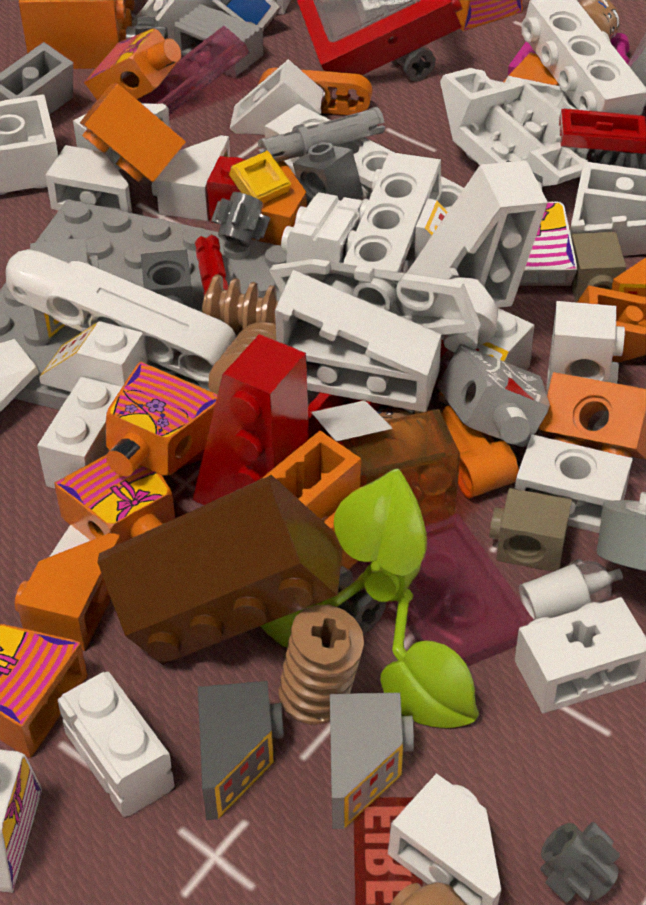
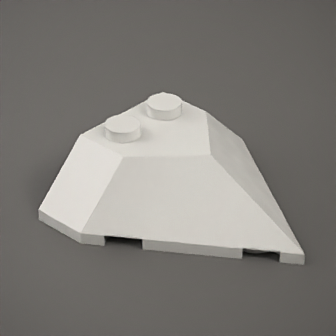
M473 68L443 75L440 83L452 139L466 152V155L472 161L481 165L503 163L507 160L511 162L527 160L532 172L543 177L542 187L556 185L581 176L584 161L588 162L586 157L589 149L560 145L559 117L561 109L578 110L560 86L508 76L505 82L489 79L485 71Z

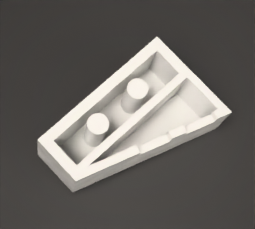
M527 160L481 164L407 274L445 280L473 278L479 280L498 308L512 306L548 203Z
M292 270L275 309L276 341L306 353L307 390L426 412L439 373L441 334Z

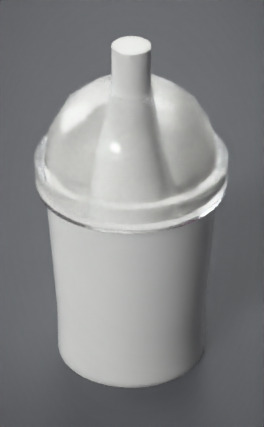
M577 559L571 561L569 566L520 584V599L530 622L542 617L553 618L577 611L582 606L592 602H606L611 594V582L623 579V575L620 569L607 572L597 562Z

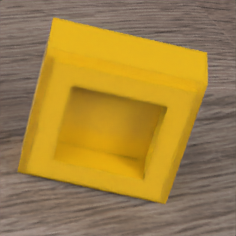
M268 150L233 165L229 173L241 193L255 197L263 203L288 193L291 187V182Z

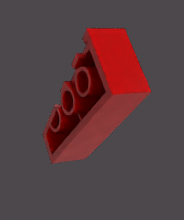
M258 334L222 374L193 501L206 505L260 480L309 440L305 352Z

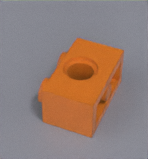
M553 372L547 394L550 403L549 410L538 429L549 439L629 458L635 457L646 460V389ZM599 411L609 412L608 422L603 428L597 431L588 430V422L593 414Z

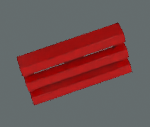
M561 109L559 117L561 146L646 153L645 116Z

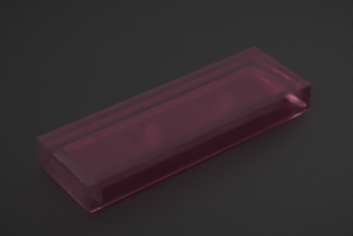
M224 25L182 57L156 89L137 100L142 104H164L168 107L169 115H171L250 52L246 44Z

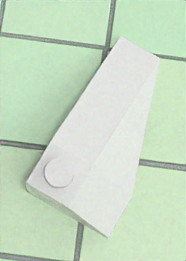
M320 259L276 264L269 270L281 295L292 270H295L441 335L478 331L481 326L464 282Z

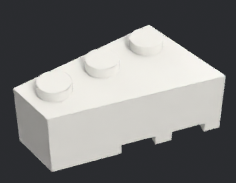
M584 161L570 234L616 232L623 256L646 254V170Z

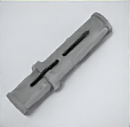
M372 107L369 110L313 126L296 125L292 128L291 132L260 139L258 146L265 149H260L259 154L268 150L278 163L291 158L303 157L308 153L310 147L318 143L329 142L333 146H337L368 136L384 133L385 126L377 125L385 123L383 114L378 107Z

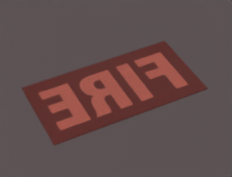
M377 797L354 819L355 905H390L396 895L408 885L418 883L423 887V881L388 855L391 823L415 797Z

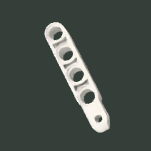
M27 249L18 251L13 255L6 266V285L11 295L18 302L51 315L57 321L81 332L98 321L143 332L147 360L200 382L208 383L209 373L215 362L219 360L236 338L233 329L221 320L80 261L67 263L41 251ZM16 286L23 289L25 293H21Z

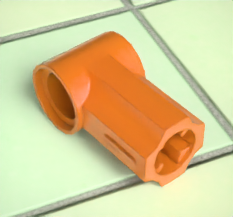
M451 405L446 406L443 412L433 419V433L453 461V470L457 484L467 498L470 499L516 483L519 471L518 464L507 442L504 440L495 442L491 435L468 427L461 421Z

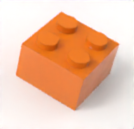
M111 83L79 122L87 129L82 136L104 154L110 148L120 157L115 164L138 182L143 177L154 182L186 143L183 138L118 83Z

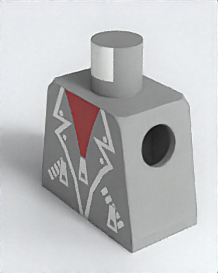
M461 344L458 346L437 385L465 425L520 447L528 445L531 435L536 433L550 406L543 381L539 375Z

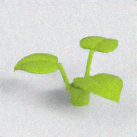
M393 469L379 479L350 493L338 506L334 515V530L340 545L350 557L358 561L371 563L355 582L339 592L337 596L314 605L338 607L364 588L377 601L387 602L396 600L398 608L392 651L397 661L388 664L381 673L380 681L384 693H400L401 714L412 716L413 721L437 728L465 726L473 723L478 718L479 712L475 701L473 678L463 659L445 644L434 641L417 642L408 651L404 647L408 605L413 599V593L408 587L420 571V564L427 550V536L421 510L412 489L399 469ZM302 610L261 625V628L276 642L288 648L294 619Z

